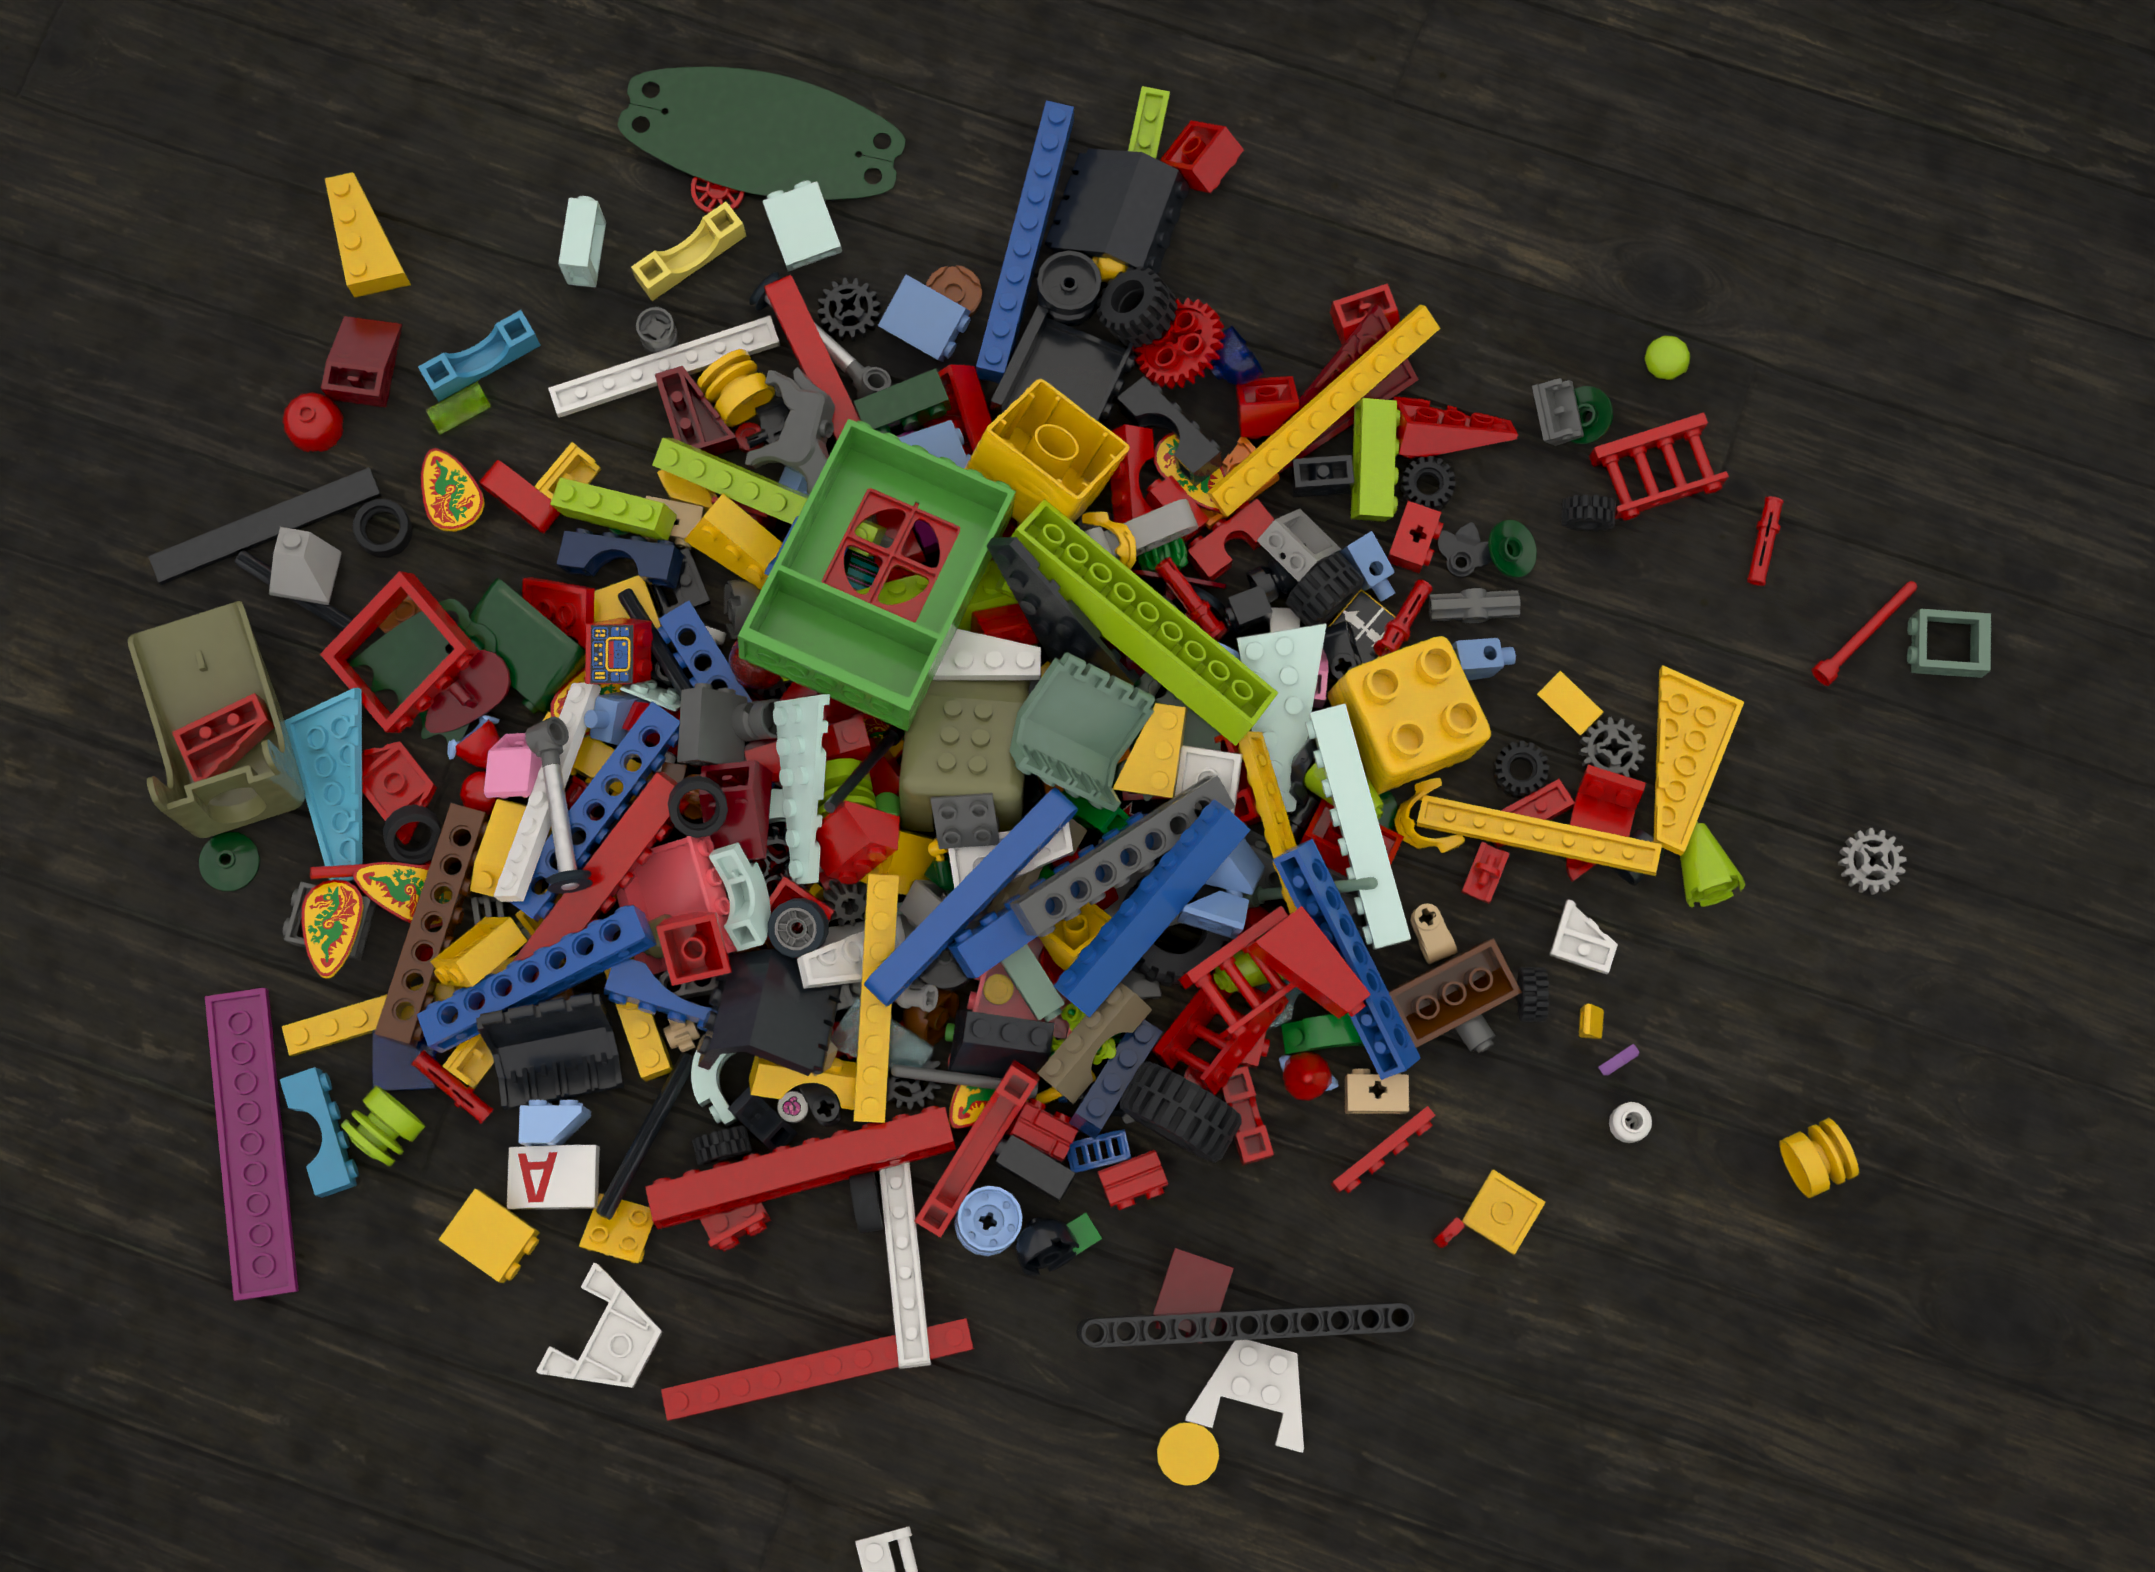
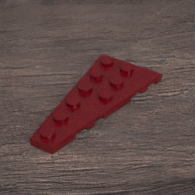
M1375 305L1300 397L1299 408L1271 435L1392 330L1379 305ZM1408 358L1362 398L1389 400L1418 381L1419 379ZM1354 405L1293 459L1303 458L1354 424ZM1292 460L1286 466H1284L1278 472V474L1286 468H1288L1289 466H1291Z

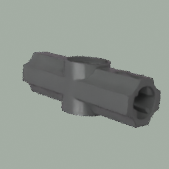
M1472 588L1463 590L1460 593L1430 594L1428 607L1430 621L1462 620L1464 623H1481L1491 618L1519 617L1521 605L1518 590L1487 592L1486 589Z

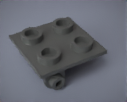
M993 793L931 797L939 849L990 846L1000 843L998 832L1000 824L999 817H996Z

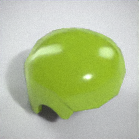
M1662 336L1654 340L1647 347L1645 362L1648 371L1656 378L1673 380L1687 371L1690 353L1686 344L1678 337Z

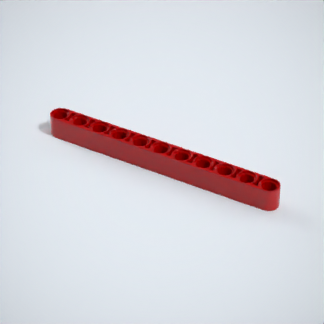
M790 274L765 285L764 290L801 369L818 388L830 395L834 402L835 410L832 418L834 431L832 435L837 442L847 420L851 419L857 422L860 419ZM897 510L877 513L878 524L887 528L885 535L895 539L905 519V514ZM911 530L901 550V554L918 563H923L926 561L924 554Z

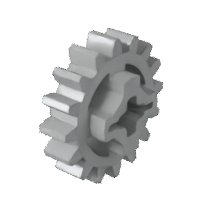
M1869 828L1865 835L1860 830L1854 834L1855 839L1850 837L1845 841L1848 847H1843L1839 851L1845 858L1840 860L1838 865L1846 867L1841 876H1850L1851 880L1848 885L1851 887L1856 883L1859 884V892L1861 893L1868 887L1871 895L1878 893L1879 887L1883 892H1886L1890 889L1889 883L1896 885L1899 882L1896 875L1905 873V869L1900 867L1899 864L1907 861L1906 857L1899 856L1898 854L1903 849V846L1895 847L1893 843L1896 837L1893 836L1886 839L1885 830H1881L1877 835H1875L1873 828ZM1867 843H1876L1879 846L1870 847ZM1888 854L1890 857L1891 865L1888 863ZM1870 857H1874L1876 859L1874 862V866H1871L1868 863L1871 859ZM1854 858L1856 859L1857 869L1854 865ZM1866 876H1875L1877 879L1881 878V880H1869Z

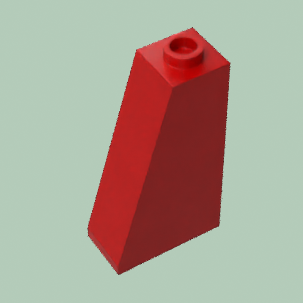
M1302 906L1247 948L1254 956L1338 1019L1347 1013L1353 1017L1366 1006L1363 1000L1371 995Z

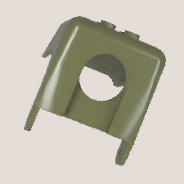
M236 601L155 628L134 633L128 638V647L155 730L167 775V786L155 776L147 778V787L151 799L161 812L195 837L208 838L295 810L303 804L305 790L282 711L242 601ZM256 693L264 699L275 728L228 772L194 782L172 732L251 694Z
M932 680L908 732L905 731L899 777L901 829L934 832L935 823L931 797L993 793L996 817H999V833L1011 831L1023 819L1025 774L1016 768V762L1009 750L1017 713L1028 698L1031 680Z

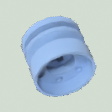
M985 1186L975 1189L965 1197L956 1212L954 1227L957 1238L964 1248L976 1255L991 1256L1001 1253L1014 1242L1021 1230L1023 1216L1020 1204L1011 1193L1000 1187ZM987 1215L991 1216V1222L995 1224V1227L990 1226L988 1230H984L983 1223L979 1219L984 1220Z

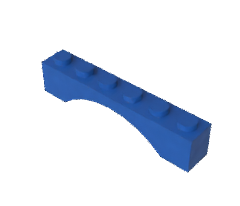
M629 958L611 967L604 988V994L609 996L608 1000L620 1005H626V1002L638 1005V1010L649 1014H655L656 1011L668 1014L667 1018L678 1023H685L688 1020L698 1023L697 1028L704 1031L707 1030L703 1028V1023L707 1013L712 1008L696 1005L672 993L652 974L646 963Z

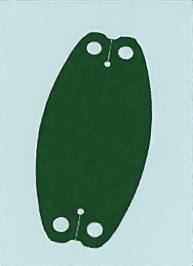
M729 67L666 68L647 71L631 78L627 94L631 99L629 107L621 112L617 125L620 132L629 141L645 152L679 170L706 181L764 196L779 190H783L784 193L794 190V186L803 181L809 180L811 183L817 181L824 200L868 197L892 189L897 175L893 168L894 160L902 154L906 140L894 125L881 116L832 91L779 74ZM645 83H657L660 87L659 94L654 98L645 97L642 93V87ZM667 108L669 112L664 115L660 110ZM643 116L649 120L650 127L646 132L638 133L632 128V122L636 117ZM879 133L888 134L891 138V145L886 149H878L874 146V137ZM857 151L862 152V156L860 158H857L855 156V153ZM870 168L879 169L882 173L881 181L877 184L867 183L864 179L865 171Z

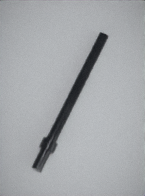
M890 725L883 733V739L826 801L824 809L827 812L833 813L886 752L903 739L905 730L894 725Z

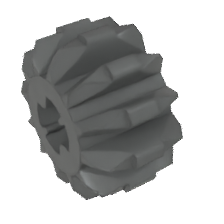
M830 880L829 886L831 889L823 890V897L826 900L822 902L835 910L831 921L837 919L838 925L841 927L847 920H849L852 926H855V919L857 918L865 921L867 884L858 881L856 884H843Z

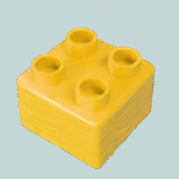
M1038 379L987 426L964 469L977 470L985 478L994 482L1002 481L1008 484L1012 490L1016 491L1012 518L1017 521L1018 527L1044 499L1074 523L1100 495L1130 447L1120 437L1091 417L1048 382Z
M1443 636L1418 642L1417 644L1348 670L1328 692V699L1332 707L1346 704L1364 771L1378 795L1393 788H1398L1412 780L1425 777L1443 768L1470 759L1491 737L1490 726L1449 640Z

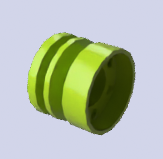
M839 758L826 762L823 800H818L817 815H822V819L829 814L824 809L826 801L862 761L853 758ZM870 773L863 778L845 800L877 810L874 793L872 792L873 787Z
M376 1085L363 1099L364 1104L371 1111L369 1115L366 1116L357 1110H353L351 1114L360 1125L356 1126L346 1119L341 1124V1127L347 1132L351 1141L365 1154L391 1167L395 1159L386 1150L390 1148L401 1155L404 1151L396 1141L398 1136L413 1142L426 1126L403 1104Z

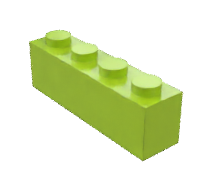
M1362 398L1354 405V485L1351 498V519L1385 522L1392 518L1393 514L1397 511L1398 500L1394 496V485L1397 484L1399 475L1398 468L1395 467V456L1399 452V439L1396 438V427L1400 423V411L1397 410V401Z
M561 477L550 503L551 506L566 517L657 540L668 541L677 514L665 503Z

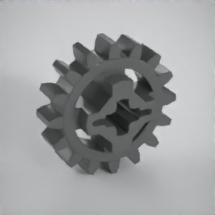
M1612 717L1606 720L1605 725L1600 720L1596 721L1595 729L1588 727L1585 731L1589 737H1582L1580 743L1586 746L1579 751V755L1586 756L1582 766L1591 765L1629 777L1628 771L1635 774L1639 769L1635 763H1642L1644 761V757L1638 753L1644 751L1645 745L1637 743L1642 735H1633L1632 731L1635 726L1632 724L1628 728L1624 727V719L1622 718L1617 724H1614ZM1604 733L1603 742L1593 745L1595 738ZM1619 734L1622 735L1627 741H1625L1624 739H1622V738L1619 736ZM1609 745H1612L1613 750L1618 751L1614 756L1610 750H1606ZM1630 756L1629 762L1625 766L1620 767L1621 758ZM1596 759H1599L1605 766L1601 765Z

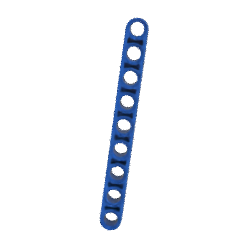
M1056 787L1049 791L868 977L864 986L886 1007L893 1003L954 940V936L963 931L1074 817L1078 808Z

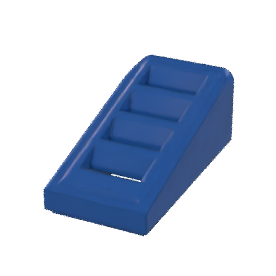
M1125 1129L1098 1135L1096 1139L1089 1137L1074 1141L1070 1144L1067 1153L1070 1169L1075 1173L1122 1163L1131 1159ZM1117 1139L1121 1155L1115 1156L1111 1140ZM1104 1141L1109 1157L1106 1159L1102 1157L1099 1144ZM1093 1144L1097 1161L1091 1162L1087 1145ZM1078 1147L1082 1149L1085 1162L1082 1165H1079L1075 1148Z

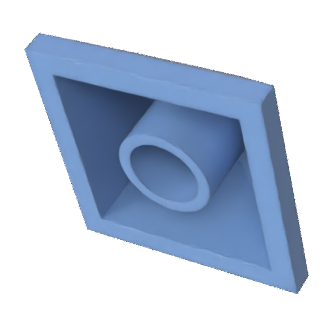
M1226 889L1225 892L1218 891L1185 905L1178 916L1177 922L1235 939L1244 928L1249 900L1242 898L1243 894L1241 892Z

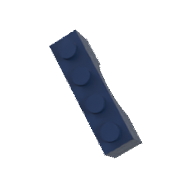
M578 528L576 532L564 531L557 565L567 573L594 577L599 569L609 561L618 558H628L635 561L639 576L649 585L676 588L684 554L675 547V543L667 540H658V543H652L638 536L623 539L619 535L610 532H604L603 536L593 535V532Z
M1144 1019L1133 1033L1126 1032L1116 1047V1056L1108 1060L1069 1123L1093 1139H1096L1120 1101L1138 1067L1145 1061L1163 1031Z

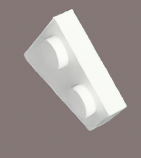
M1568 899L1565 903L1549 955L1608 974L1618 944L1607 934H1604L1591 918L1588 919L1575 906L1576 904Z

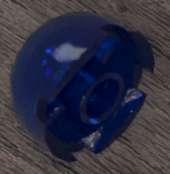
M1233 326L1223 331L1225 337L1219 340L1224 347L1216 350L1220 359H1212L1214 368L1211 371L1218 380L1224 378L1230 384L1246 385L1259 378L1264 373L1253 352H1250L1245 345L1246 342Z

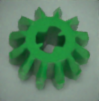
M1178 538L1138 555V561L1142 570L1157 572L1155 570L1157 564L1165 558L1171 557L1176 567L1180 570L1188 564L1187 548L1184 545L1183 539Z

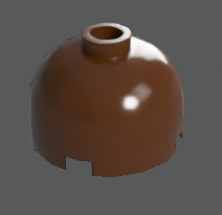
M937 989V1005L931 1012H925L920 1007L903 1008V1025L906 1031L918 1042L934 1046L945 1036L946 1027L943 1026L948 1018L952 1017L955 1019L959 1008V996L949 989Z

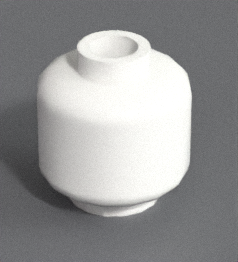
M1636 1102L1621 1104L1613 1110L1609 1119L1611 1133L1616 1139L1625 1143H1633L1642 1140L1648 1135L1651 1130L1652 1119L1646 1107Z

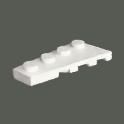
M957 629L933 680H1040L1041 647Z
M1069 822L1015 878L1074 853ZM1010 831L999 833L1000 842ZM997 845L948 849L954 889Z
M897 916L895 949L906 939L900 916ZM864 931L799 957L797 962L803 988L861 982Z

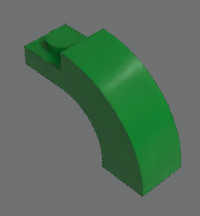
M1348 1013L1339 1019L1331 1014L1281 1024L1286 1055L1334 1047L1364 1046Z

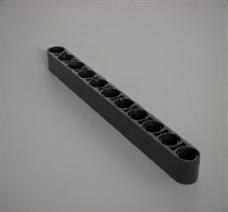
M1385 1302L1091 1317L1083 1319L1078 1324L1076 1334L1082 1344L1100 1348L1385 1333L1408 1330L1413 1325L1415 1316L1411 1307L1406 1304ZM1398 1308L1401 1310L1403 1317L1402 1321L1395 1325L1392 1322L1391 1316L1393 1311ZM1369 1310L1372 1313L1373 1320L1369 1326L1365 1327L1362 1324L1361 1317L1363 1312ZM1335 1312H1340L1343 1317V1322L1338 1328H1334L1331 1323V1317ZM1309 1313L1312 1316L1313 1323L1309 1329L1304 1330L1301 1326V1318L1304 1314ZM1278 1314L1282 1318L1283 1324L1281 1329L1275 1332L1272 1330L1270 1322L1272 1317ZM1245 1316H1249L1252 1320V1328L1247 1333H1243L1240 1329V1321ZM1214 1318H1219L1222 1322V1329L1218 1334L1213 1335L1210 1332L1209 1324ZM1184 1319H1188L1192 1326L1191 1332L1183 1337L1178 1330L1179 1324ZM1158 1321L1161 1326V1332L1157 1337L1151 1338L1147 1331L1148 1326L1151 1322ZM1126 1322L1130 1326V1334L1126 1339L1121 1340L1117 1336V1328L1121 1323ZM1091 1324H1096L1100 1330L1099 1336L1095 1341H1089L1085 1334L1087 1327Z

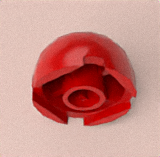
M313 392L300 394L291 400L285 408L283 415L285 433L293 445L302 451H326L336 445L343 434V414L335 402L323 394Z

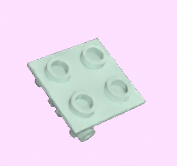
M653 679L635 684H626L620 688L624 692L649 702L653 701L657 705L674 712L681 709V698L674 688H668V690L657 686L658 683Z

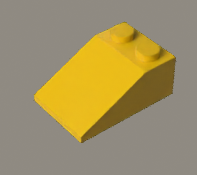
M500 798L496 800L474 862L470 891L494 897L498 880L502 874L527 805ZM550 827L546 840L551 835L552 827ZM543 879L535 884L534 890L538 895L541 894Z

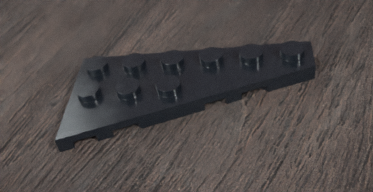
M1016 537L991 538L986 546L1050 662L1052 663L1055 658L1060 660L1068 652L1084 660L1086 665L1090 663L1108 672L1110 677L1113 675L1129 684H1134L1139 678L1133 668L1128 671L1119 661L1122 657L1115 648L1110 650L1100 639L1102 633L1072 599L1066 601L1058 592L1061 587L1054 579L1047 580L1038 570L1040 563Z

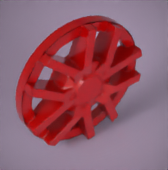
M696 176L693 177L691 183L692 198L696 206L706 212V214L713 211L717 203L723 204V200L726 198L732 203L730 205L732 210L739 208L745 194L743 191L721 186ZM698 180L706 183V187L697 186ZM696 191L705 194L698 200ZM739 193V196L735 201L731 194ZM708 198L712 199L708 207L703 205Z

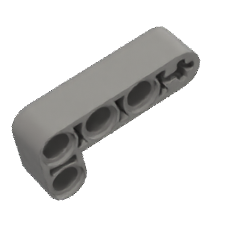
M1187 499L1177 500L1123 523L1128 526L1135 538L1136 556L1186 536L1199 527ZM1102 527L1085 531L1086 534L1116 559L1120 560V557L1115 554L1119 541L1112 531H1103Z

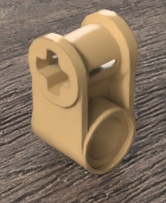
M1428 903L1422 904L1413 911L1410 919L1411 925L1417 936L1422 954L1428 964L1457 953L1454 939L1436 906ZM1422 911L1425 915L1430 914L1432 916L1429 926L1426 922L1421 923L1419 921V918L1423 915Z

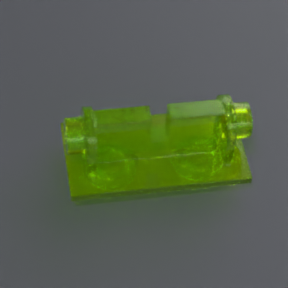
M478 382L428 408L426 411L441 435L485 411L491 405Z

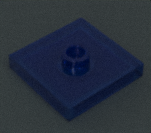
M373 1030V1088L378 1085L385 1091L436 1089V1085L411 1065L423 1050L436 1060V1050L428 1047L425 1037L421 1042L418 1041L416 1048L381 1039L374 1034L375 1030Z

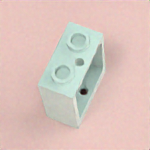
M579 196L578 199L569 198L558 264L567 284L596 287L606 221L598 201L588 196Z

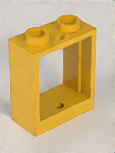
M484 917L430 962L436 969L434 970L436 977L444 985L473 987L528 941L511 917Z

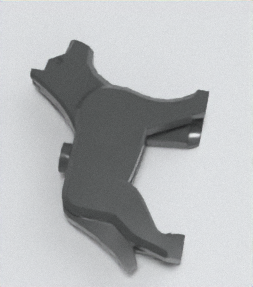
M798 367L793 371L794 380L776 371L768 370L765 383L768 386L775 387V395L783 398L790 412L782 428L779 440L748 452L745 465L749 468L757 469L768 463L782 464L804 476L807 482V493L810 495L830 456L826 448L827 438H830L834 431L832 422L835 410L834 402L830 395L818 388L804 371Z

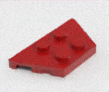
M400 741L387 744L383 748L374 747L363 750L362 792L385 821L395 810L403 806L419 805L428 807L437 787ZM418 821L409 822L401 826L396 832V836L404 845L409 843L419 824Z

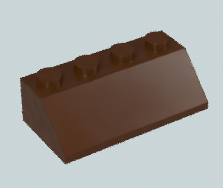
M1494 938L1486 940L1388 991L1416 1048L1522 993Z

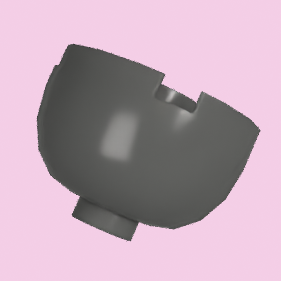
M728 580V584H725L724 614L728 612L729 621L732 622V624H726L727 633L731 640L738 639V635L761 591L746 580Z

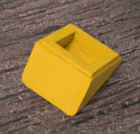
M1586 1004L1580 1008V1037L1602 1038L1604 1014L1602 1008L1592 1004Z

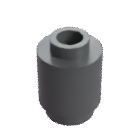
M1482 1014L1455 1027V1030L1470 1052L1476 1050L1480 1054L1494 1045L1492 1039L1496 1035Z

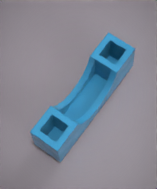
M520 310L496 323L492 332L475 346L458 353H442L418 366L438 402L541 345L526 317Z
M314 1067L280 1079L288 1108L294 1111L308 1112L316 1119L321 1128V1148L314 1160L306 1166L315 1196L323 1198L357 1186L355 1177L359 1176L355 1161L353 1159L349 1160L346 1148L350 1147L346 1132L340 1130L337 1121L341 1119V1114L335 1101L332 1102L329 1091L332 1090V1084L328 1074Z

